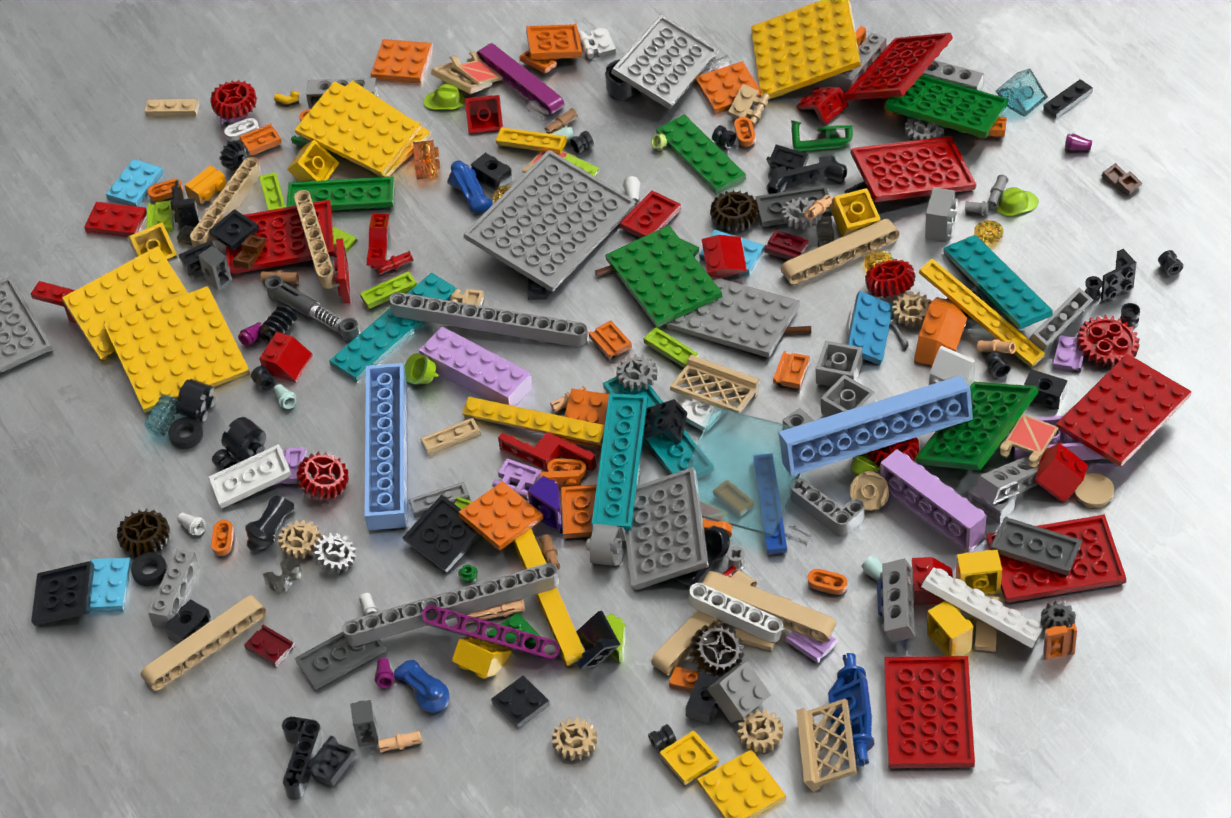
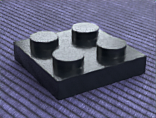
M234 209L208 231L210 236L234 251L249 235H254L260 228L257 223Z
M524 675L491 698L492 704L517 729L550 705L549 700Z

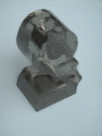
M831 216L821 217V220H817L818 247L834 241Z
M288 557L280 562L282 570L280 576L275 575L273 572L263 574L265 585L277 595L286 593L288 587L293 585L292 580H297L301 577L302 569L297 558Z

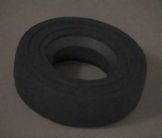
M183 417L170 425L168 436L175 447L188 449L196 446L202 440L203 429L198 420ZM183 429L193 430V433L188 437L179 436V432Z
M154 552L139 555L131 565V573L134 580L143 586H152L160 583L167 571L165 559L160 554ZM148 564L157 566L156 570L151 574L142 573L143 567Z

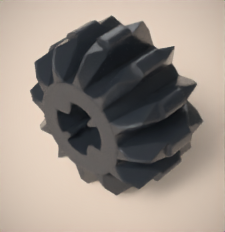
M235 140L232 142L228 141L227 146H223L224 149L220 152L222 155L219 159L225 168L235 171L247 158L249 152L244 144Z

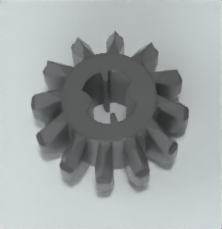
M1055 601L1053 605L1047 603L1046 608L1041 611L1040 622L1044 629L1065 625L1068 628L1075 624L1076 614L1072 611L1071 605L1065 606L1064 602L1058 604Z

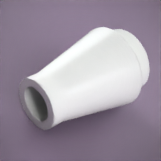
M627 177L623 183L625 193L628 197L635 200L637 204L639 202L641 183L637 177Z
M181 513L178 516V523L192 535H201L205 531L206 523L203 518L186 513Z

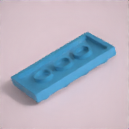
M859 291L855 299L846 345L862 347V358L880 365L884 357L893 304Z

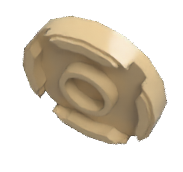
M863 472L856 476L850 485L851 498L863 501L865 511L880 509L889 498L890 488L888 482L882 475L876 472Z
M1098 473L1085 474L1084 480L1074 491V495L1078 502L1080 501L1088 508H1101L1113 499L1114 486L1108 477Z

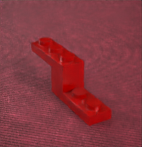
M371 214L366 266L374 269H379L382 266L385 267L390 214Z
M39 281L30 293L32 299L63 306L69 322L76 323L62 301V297L75 290Z
M547 432L535 447L505 433H501L498 437L501 451L545 472H548V463L560 457L582 460L586 464V469L591 472L597 467L595 454L578 447L572 442L561 439L558 435Z

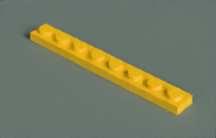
M934 259L929 260L919 269V274L993 337L1003 342L1013 341L1016 344L1014 354L1030 368H1033L1044 357L1045 353Z
M469 396L462 412L464 417L544 434L548 432L562 438L600 446L603 443L605 425Z

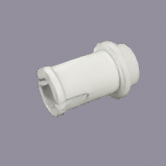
M364 593L359 597L363 608V616L378 612L371 594Z

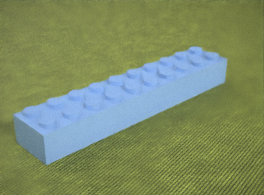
M404 363L366 366L365 520L368 530L407 527V399Z
M957 376L780 431L779 440L782 464L789 474L794 476L973 420L970 386L961 376Z

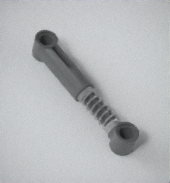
M278 275L269 276L265 280L269 299L273 301L279 300L311 319L315 318L326 326L333 328L338 334L342 335L345 343L349 344L360 334L358 322L354 318L343 319L329 312V310H325L319 302L284 283L283 279Z

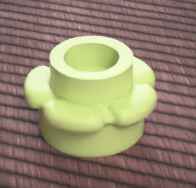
M662 133L655 134L651 138V146L658 151L663 150V147L667 144L666 137Z

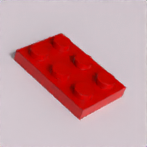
M651 190L620 222V228L642 238L664 228L681 210V204Z
M96 202L84 228L86 232L128 237L139 232L147 210L146 207Z
M341 238L336 239V247H333L334 258H337L334 260L335 271H338L335 274L336 285H340L337 286L338 296L342 297L343 304L351 303L349 266L344 240Z

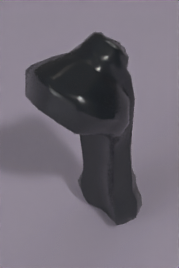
M274 496L269 500L268 506L261 518L245 526L248 537L247 547L250 550L258 552L275 542L276 532L280 528L283 519L288 514L294 512V502L284 497Z
M712 526L704 531L709 567L675 577L680 583L690 586L698 583L707 570L725 556L729 550L730 538L724 528Z

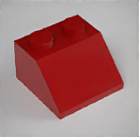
M500 95L465 98L469 133L495 131L503 127Z
M716 235L701 239L706 269L710 277L723 278L747 272L741 237Z
M276 332L259 360L261 366H265L273 376L296 383L313 354L293 336Z
M1058 443L1045 450L1034 481L1064 503L1084 480L1088 464L1061 443Z
M933 557L912 558L914 605H933L946 601L921 586L933 568L942 569L953 578L952 568Z

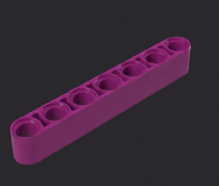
M489 43L476 52L481 61L499 73L506 83L547 115L551 116L565 106L562 97L493 43Z
M433 605L427 606L422 612L425 624L546 660H553L559 654L558 643L548 638ZM428 611H435L437 618L429 621L426 618V613ZM453 616L457 619V623L451 627L445 623V620ZM467 623H475L477 629L474 632H468L465 629ZM494 628L497 632L496 636L488 638L485 635L486 629ZM509 633L516 636V641L512 644L505 641V636ZM528 639L534 640L536 647L534 649H527L524 645L525 641ZM547 645L555 647L556 652L553 655L545 653L544 648Z

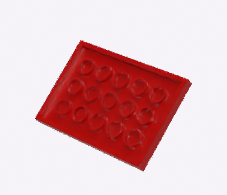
M951 32L894 38L844 93L845 99L857 101L860 99L871 100L880 97H901L905 95L906 91L914 85L918 77L940 55L942 50L948 46L953 39Z
M951 136L851 148L850 154L874 202L928 196L932 194L933 187L954 190L955 192L976 189L977 184Z
M331 201L313 202L329 257H333V247L335 246ZM297 206L244 215L259 225L260 230L254 235L266 238V243L260 256L250 269L233 265V259L242 250L241 245L234 251L226 246V258L231 274L313 260Z
M1126 354L1056 423V426L1068 436L1122 467L1191 397L1192 391L1133 356Z
M1105 514L1037 526L1082 540L1081 548L1069 576L999 554L1002 567L1001 589L1006 603L1124 584L1127 580ZM997 532L986 535L990 550Z
M968 656L884 657L889 768L975 767Z

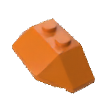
M936 297L930 303L918 336L914 363L932 367L941 346L956 352L967 317L951 300Z

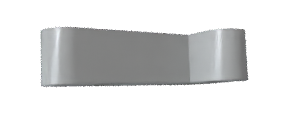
M795 478L790 482L791 501L834 534L846 536L864 521L865 505L863 501L852 499L840 507L806 480Z

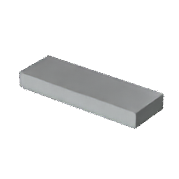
M461 482L408 499L414 518L422 516L441 494L454 504L457 496L470 500L465 483Z

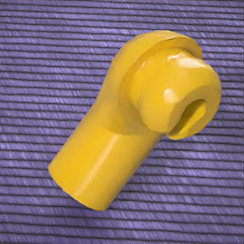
M296 90L291 91L290 96L276 93L274 101L289 105L299 101L300 93Z

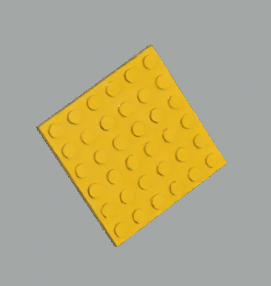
M820 0L751 26L759 86L762 91L761 97L766 93L770 96L769 99L861 66L850 0Z
M208 286L104 323L106 333L144 413L181 400V396L178 395L187 379H195L216 387L250 374L249 368Z

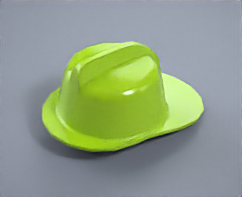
M451 84L441 85L424 98V105L432 110H455L462 107L465 102V98L459 93L458 88Z
M1011 187L1002 193L997 211L1005 216H1014L1034 210L1038 206L1039 200L1035 194L1029 191Z
M413 354L404 365L406 381L409 383L426 385L434 377H439L436 373V364L425 355Z
M864 453L853 457L850 470L855 473L856 477L866 471L878 473L880 467Z

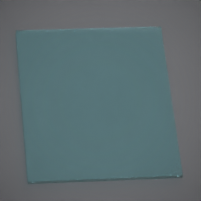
M717 407L714 408L686 468L693 467L696 471L702 518L717 522L726 521L732 526L769 536L774 535L794 485H796V481L800 474L791 476L782 464L779 432L793 428L792 426Z

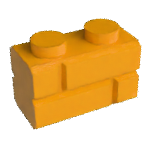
M210 165L185 185L187 196L190 199L195 198L196 203L202 205L206 201L211 200L212 196L224 189L227 184L225 175Z

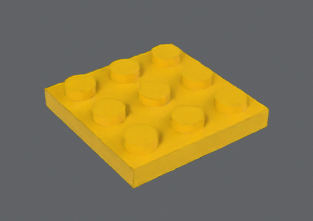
M752 749L697 779L698 785L723 818H754L786 800V794Z

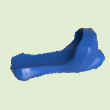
M460 160L453 162L447 183L451 187L460 189L469 203L470 210L474 214L485 213L493 205V202L484 195L482 187L476 178L475 170Z
M407 660L394 670L395 679L405 681L415 691L417 703L423 710L436 713L448 706L450 694L447 686L441 680L428 674L420 667L417 661Z

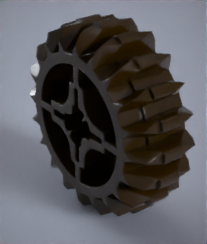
M733 190L730 193L728 191L725 194L720 193L719 197H715L714 202L711 203V220L715 223L716 227L721 228V231L727 229L728 233L730 231L736 233L737 230L743 232L744 228L750 229V226L754 225L755 221H757L759 213L758 203L753 198V195H748V192L742 193L741 190L739 192Z
M147 508L144 512L140 509L138 513L134 514L131 512V516H125V521H120V527H117L119 545L126 554L130 553L132 557L136 554L139 556L148 552L156 553V550H162V545H167V539H170V527L167 519L163 517L161 512L157 513L155 510L150 512Z
M711 623L709 627L704 625L701 630L698 629L695 632V636L691 638L692 643L689 645V649L692 650L689 656L695 657L692 660V664L699 665L697 671L703 669V673H710L714 677L718 675L721 678L733 667L742 663L741 659L745 654L742 652L744 645L738 644L741 638H735L736 631L731 633L729 632V626L723 629L722 623L718 624L717 627L714 623ZM706 638H714L712 643H703V640ZM730 658V662L719 664L721 659Z

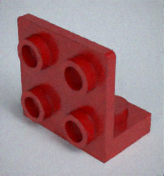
M832 86L814 88L810 95L803 97L800 100L801 102L796 105L797 109H814L821 124H827L849 106L841 87Z

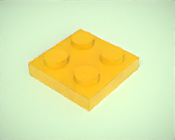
M694 730L660 751V757L684 785L719 764V758Z

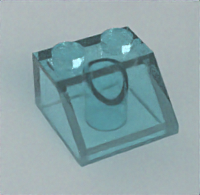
M1030 68L1017 72L996 90L998 96L1009 99L1007 107L1023 117L1027 116L1048 98Z

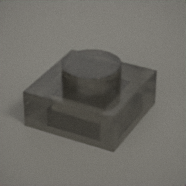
M184 225L177 236L178 243L192 245L190 235L195 227Z

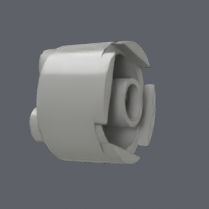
M593 524L591 539H588L586 543V549L590 551V563L609 566L621 564L625 554V548H622V541L626 542V534L623 527Z

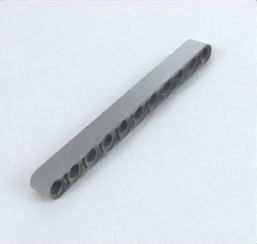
M394 293L389 299L391 313L395 317L575 347H583L588 342L587 326L581 322L405 293Z
M547 563L355 618L343 624V634L349 646H359L428 626L423 621L422 612L424 608L430 605L466 615L553 590L559 585L557 568L555 565ZM428 611L426 613L427 620H435L437 613L435 611ZM450 616V617H448L446 620H449V619H452V618H455V617Z

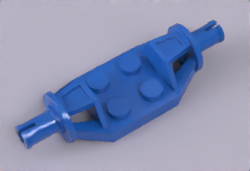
M846 653L847 658L845 654L843 655L844 667L838 671L837 680L828 692L829 704L842 699L848 701L855 762L857 766H865V764L868 765L869 763L867 751L872 749L875 744L874 738L871 736L872 713L868 681L864 668L856 665V655L854 653ZM843 708L836 709L832 715L838 718ZM831 719V725H833L835 721ZM840 724L835 731L836 734L840 736L845 730V726Z

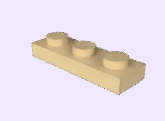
M148 99L145 114L146 116H197L199 101L198 99Z

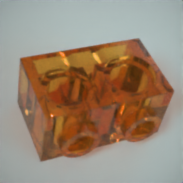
M434 140L413 142L416 178L438 177L437 170L440 169V161L436 157H439V149L435 147Z

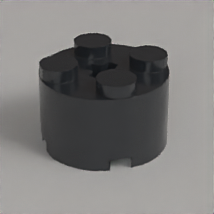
M615 60L606 67V89L611 96L616 97L619 101H624L640 91L611 73L614 66L620 61Z
M187 379L180 389L178 396H181L180 403L176 402V412L204 422L207 418L208 408H212L216 401V397L213 396L214 387L195 379Z
M240 417L231 422L229 431H224L222 435V446L240 462L265 450L266 433L246 417Z

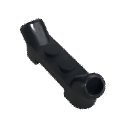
M827 155L819 157V163L788 171L785 166L771 170L768 174L770 182L767 184L766 189L768 194L783 192L788 188L829 178L842 182L845 180L848 170L846 165L838 163L834 156Z

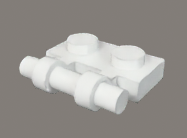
M606 27L590 31V36L585 35V32L579 33L584 54L589 59H592L594 54H598L599 58L616 54L614 44Z

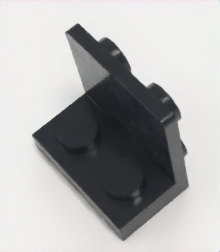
M175 180V187H172L174 199L171 200V210L175 211L174 221L178 223L180 230L194 229L200 222L195 198L184 199L180 182Z
M1124 248L1117 251L1115 270L1103 275L1101 300L1103 302L1134 288L1137 262Z
M675 399L647 407L643 440L664 433L674 444L681 443L688 412Z
M598 611L576 631L585 649L582 658L576 663L579 669L596 667L621 645L603 611Z

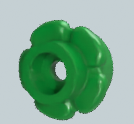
M464 565L458 571V575L464 583H472L477 578L478 570L475 566Z

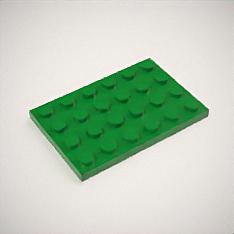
M922 74L914 82V85L906 91L905 95L890 97L885 104V109L910 118L924 120L927 123L941 125L944 128L955 129L961 133L972 134L978 138H986L1008 106L1009 99Z
M670 225L605 254L607 262L657 328L723 297L722 291Z
M974 381L970 386L973 420L935 431L918 456L915 457L917 464L980 471L1039 393L1037 387Z

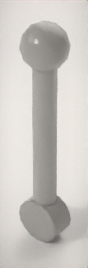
M891 319L890 326L896 331L902 342V347L907 348L909 343L905 341L899 331L897 321Z

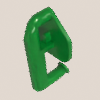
M791 121L793 148L800 152L842 148L853 139L852 125L818 127L816 129V132H826V139L800 141L799 127L801 122ZM845 130V137L830 139V135L837 134L836 131Z

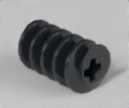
M279 305L272 312L271 316L264 321L263 325L259 327L258 333L265 343L269 344L276 332L285 334V331L289 330V326H292L293 321L297 320V315L289 307Z

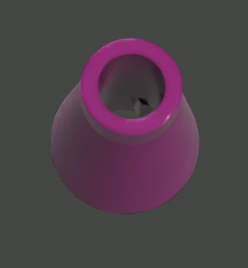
M1075 133L1067 134L1065 148H1069V150H1091L1092 140H1088Z
M257 322L241 330L238 335L240 343L244 346L253 345L260 336L258 329L263 324Z
M380 658L377 661L374 681L380 688H389L392 686L395 676L389 659Z

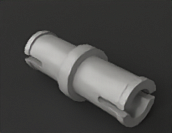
M998 175L995 185L990 190L991 195L987 201L989 208H998L1002 193L1005 191L1004 189L1009 181L1007 176Z

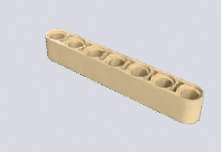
M249 157L242 162L190 235L193 248L211 240L212 242L216 240L210 236L208 230L231 211L237 210L259 180L261 170L256 158Z
M300 190L294 195V199L320 285L325 289H330L336 285L330 257L310 193L306 190Z
M884 219L788 260L781 266L780 270L789 283L795 285L896 241L900 232L889 219Z
M740 570L731 577L750 586H757L756 580ZM697 611L654 654L651 664L666 675H671L675 666L679 667L689 657V653L692 651L689 649V645L692 643L691 638L695 636V632L698 629L701 630L704 625L709 627L711 623H714L717 627L723 621Z
M714 571L707 572L701 583L781 619L784 628L820 642H828L837 624L835 619L826 614Z
M253 595L245 597L144 667L141 671V677L153 690H160L261 620L266 614V608Z

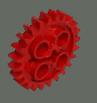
M1097 315L1096 320L1090 318L1089 322L1085 321L1083 326H1080L1077 335V345H1080L1078 350L1083 351L1082 356H1089L1088 361L1094 359L1095 365L1100 362L1102 367L1109 364V367L1112 368L1113 364L1116 365L1126 354L1136 357L1140 346V338H1137V332H1133L1134 327H1127L1128 322L1121 323L1122 318L1116 321L1114 316L1108 319L1104 315L1103 319H1101Z

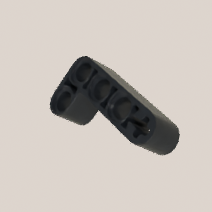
M288 717L283 720L282 729L286 741L295 744L283 778V785L287 797L297 800L305 793L311 776L307 766L320 750L323 735L320 724L316 720Z

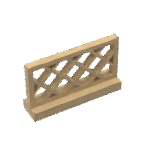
M691 355L688 358L687 366L670 386V391L739 416L751 398H756L759 394L760 379ZM700 381L701 383L700 385L692 386L691 382ZM686 383L688 385V387L681 388L678 386ZM717 387L718 391L709 392L708 390L709 388ZM704 390L705 393L698 394L695 391ZM738 392L746 395L739 396ZM732 393L735 395V397L726 398L725 396ZM721 396L722 399L714 400L712 397ZM730 403H739L738 407L729 405Z
M842 699L806 711L805 708L796 710L804 783L815 792L821 790L820 785L857 774L848 701ZM843 708L838 718L832 715L836 709ZM825 715L819 724L814 722V716ZM831 718L835 721V723L832 725L830 730L824 728V726L827 723V721ZM842 724L845 726V730L839 736L835 734V731ZM822 730L827 734L825 735L823 740L819 742L816 740V737ZM833 736L837 738V741L830 748L826 744ZM842 742L847 744L843 754L837 752ZM824 748L829 752L825 756V758L821 760L819 759L818 755ZM835 754L840 758L838 759L836 764L832 766L828 764V762ZM845 760L848 761L850 769L839 770ZM825 766L831 769L827 776L821 777L820 773Z

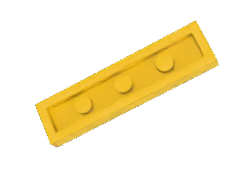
M501 127L495 141L500 146L543 152L551 150L554 153L561 154L567 139L566 136Z

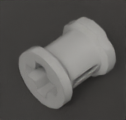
M738 546L731 547L727 551V558L729 559L728 569L731 566H735L737 569L733 572L743 571L745 569V551Z

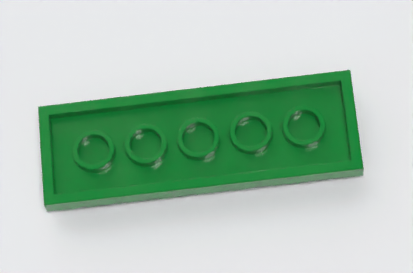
M685 114L656 129V134L662 133L665 135L666 145L716 194L746 179V174Z
M394 177L289 182L286 207L296 206L294 195L300 190L308 191L312 202L330 200L332 210L393 207L395 180Z

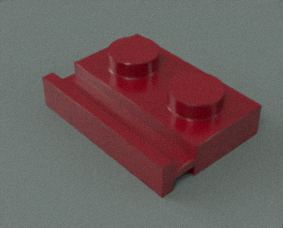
M775 229L768 240L767 246L765 245L764 252L791 260L804 254L809 246V240Z
M262 625L261 629L256 631L244 644L246 650L275 667L295 647L294 642L265 625Z

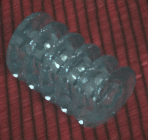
M169 395L159 397L158 402H156L144 423L145 428L150 434L158 438L165 436V432L168 431L169 426L175 419V415L178 414L176 412V402L180 403L178 399Z

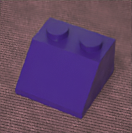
M542 476L527 490L529 503L543 514V523L561 534L563 526L558 484L554 480H549Z

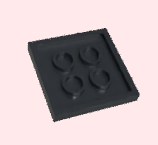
M441 494L402 538L407 544L447 573L481 535L459 517V511L462 509Z
M92 561L37 573L31 618L34 626L89 614L95 566Z

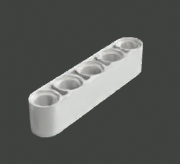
M695 583L690 587L688 604L692 608L767 642L773 643L780 639L783 623L778 617L704 584Z

